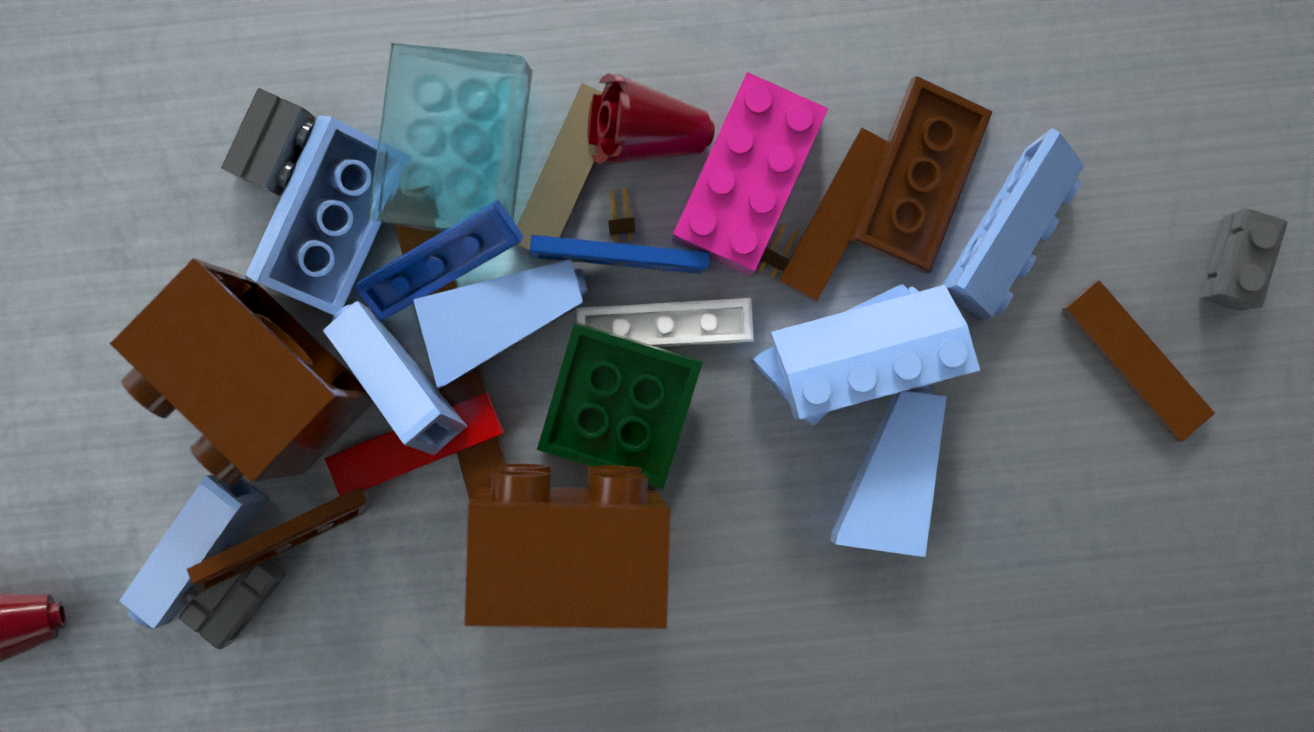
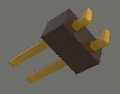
M627 188L623 189L626 218L616 219L613 190H610L613 220H608L609 234L610 236L614 235L615 243H618V235L628 234V241H632L631 233H636L634 217L630 218Z
M785 224L782 225L771 248H765L759 261L762 263L759 271L762 272L765 265L774 270L771 275L772 278L775 277L777 272H783L789 261L785 256L799 232L795 230L782 255L776 253L773 250L786 227Z

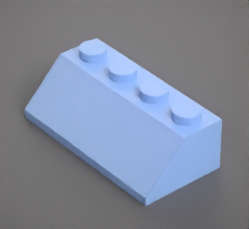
M318 115L245 276L259 284L335 315L345 305L410 162L411 156L334 117Z
M1050 129L1026 147L942 284L946 286L957 306L980 320L991 318L994 313L999 316L1004 312L1013 297V293L1008 290L1017 276L1022 279L1028 273L1036 260V256L1032 254V251L1040 239L1046 241L1059 222V219L1054 215L1062 202L1068 204L1082 184V181L1077 178L1085 165L1061 133L1055 129Z
M945 285L770 332L794 419L807 418L980 370L968 325Z

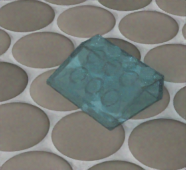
M391 43L368 220L443 232L498 199L512 220H514L533 73L532 68L523 56Z

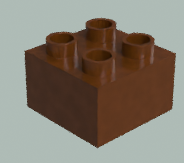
M195 258L110 343L133 366L121 380L125 390L141 406L160 418H168L177 409L202 433L190 447L194 457L212 475L232 486L236 485L244 475L251 482L305 474L373 403V400L359 380L259 283L245 275Z
M526 463L497 464L496 472H492L491 486L480 485L468 503L465 626L667 629L670 507L656 489H647L648 476L642 475V468L615 465L588 466L587 488L550 487V465Z

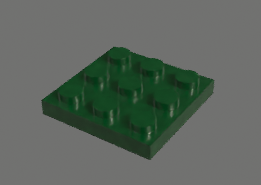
M575 322L537 450L587 466L615 465L642 468V475L648 476V485L664 489L703 361Z

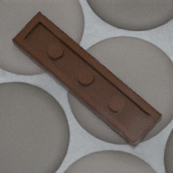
M864 128L859 130L777 282L814 302L818 301L850 242L848 240L886 144L885 139Z
M1100 280L1094 281L1062 309L1176 442H1183L1215 414Z
M358 487L187 568L189 579L196 593H201L363 515L367 500L361 488Z

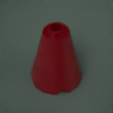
M608 73L600 79L599 83L606 85L602 95L593 94L587 129L588 144L596 145L598 155L591 156L593 161L598 164L613 165L700 154L705 150L706 146L712 143L715 127L706 110L619 74Z
M0 593V662L57 639L59 629L66 626V615L62 602H55L52 595Z

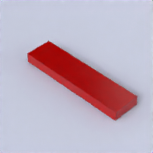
M483 393L452 406L466 423L467 427L435 455L405 445L393 430L324 458L338 495L341 496L358 487L362 491L505 434L490 394Z

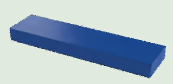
M498 199L359 280L354 288L381 322L413 304V299L431 294L521 243L524 235Z
M531 235L529 256L531 258L560 261L571 259L572 262L701 274L709 268L710 252Z

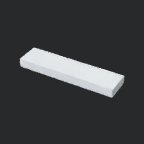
M751 298L576 308L578 323L659 348L754 342Z

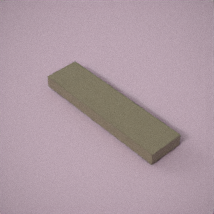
M581 83L517 224L524 238L516 246L529 251L531 235L562 238L596 163L591 155H598L596 145L588 144L587 129L593 94L602 95L601 91Z

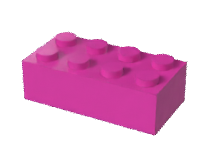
M747 72L675 228L672 241L693 251L710 252L711 259L748 276H752L829 108Z

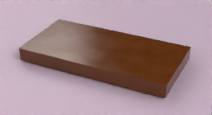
M918 76L911 78L848 240L922 273H931L993 111Z

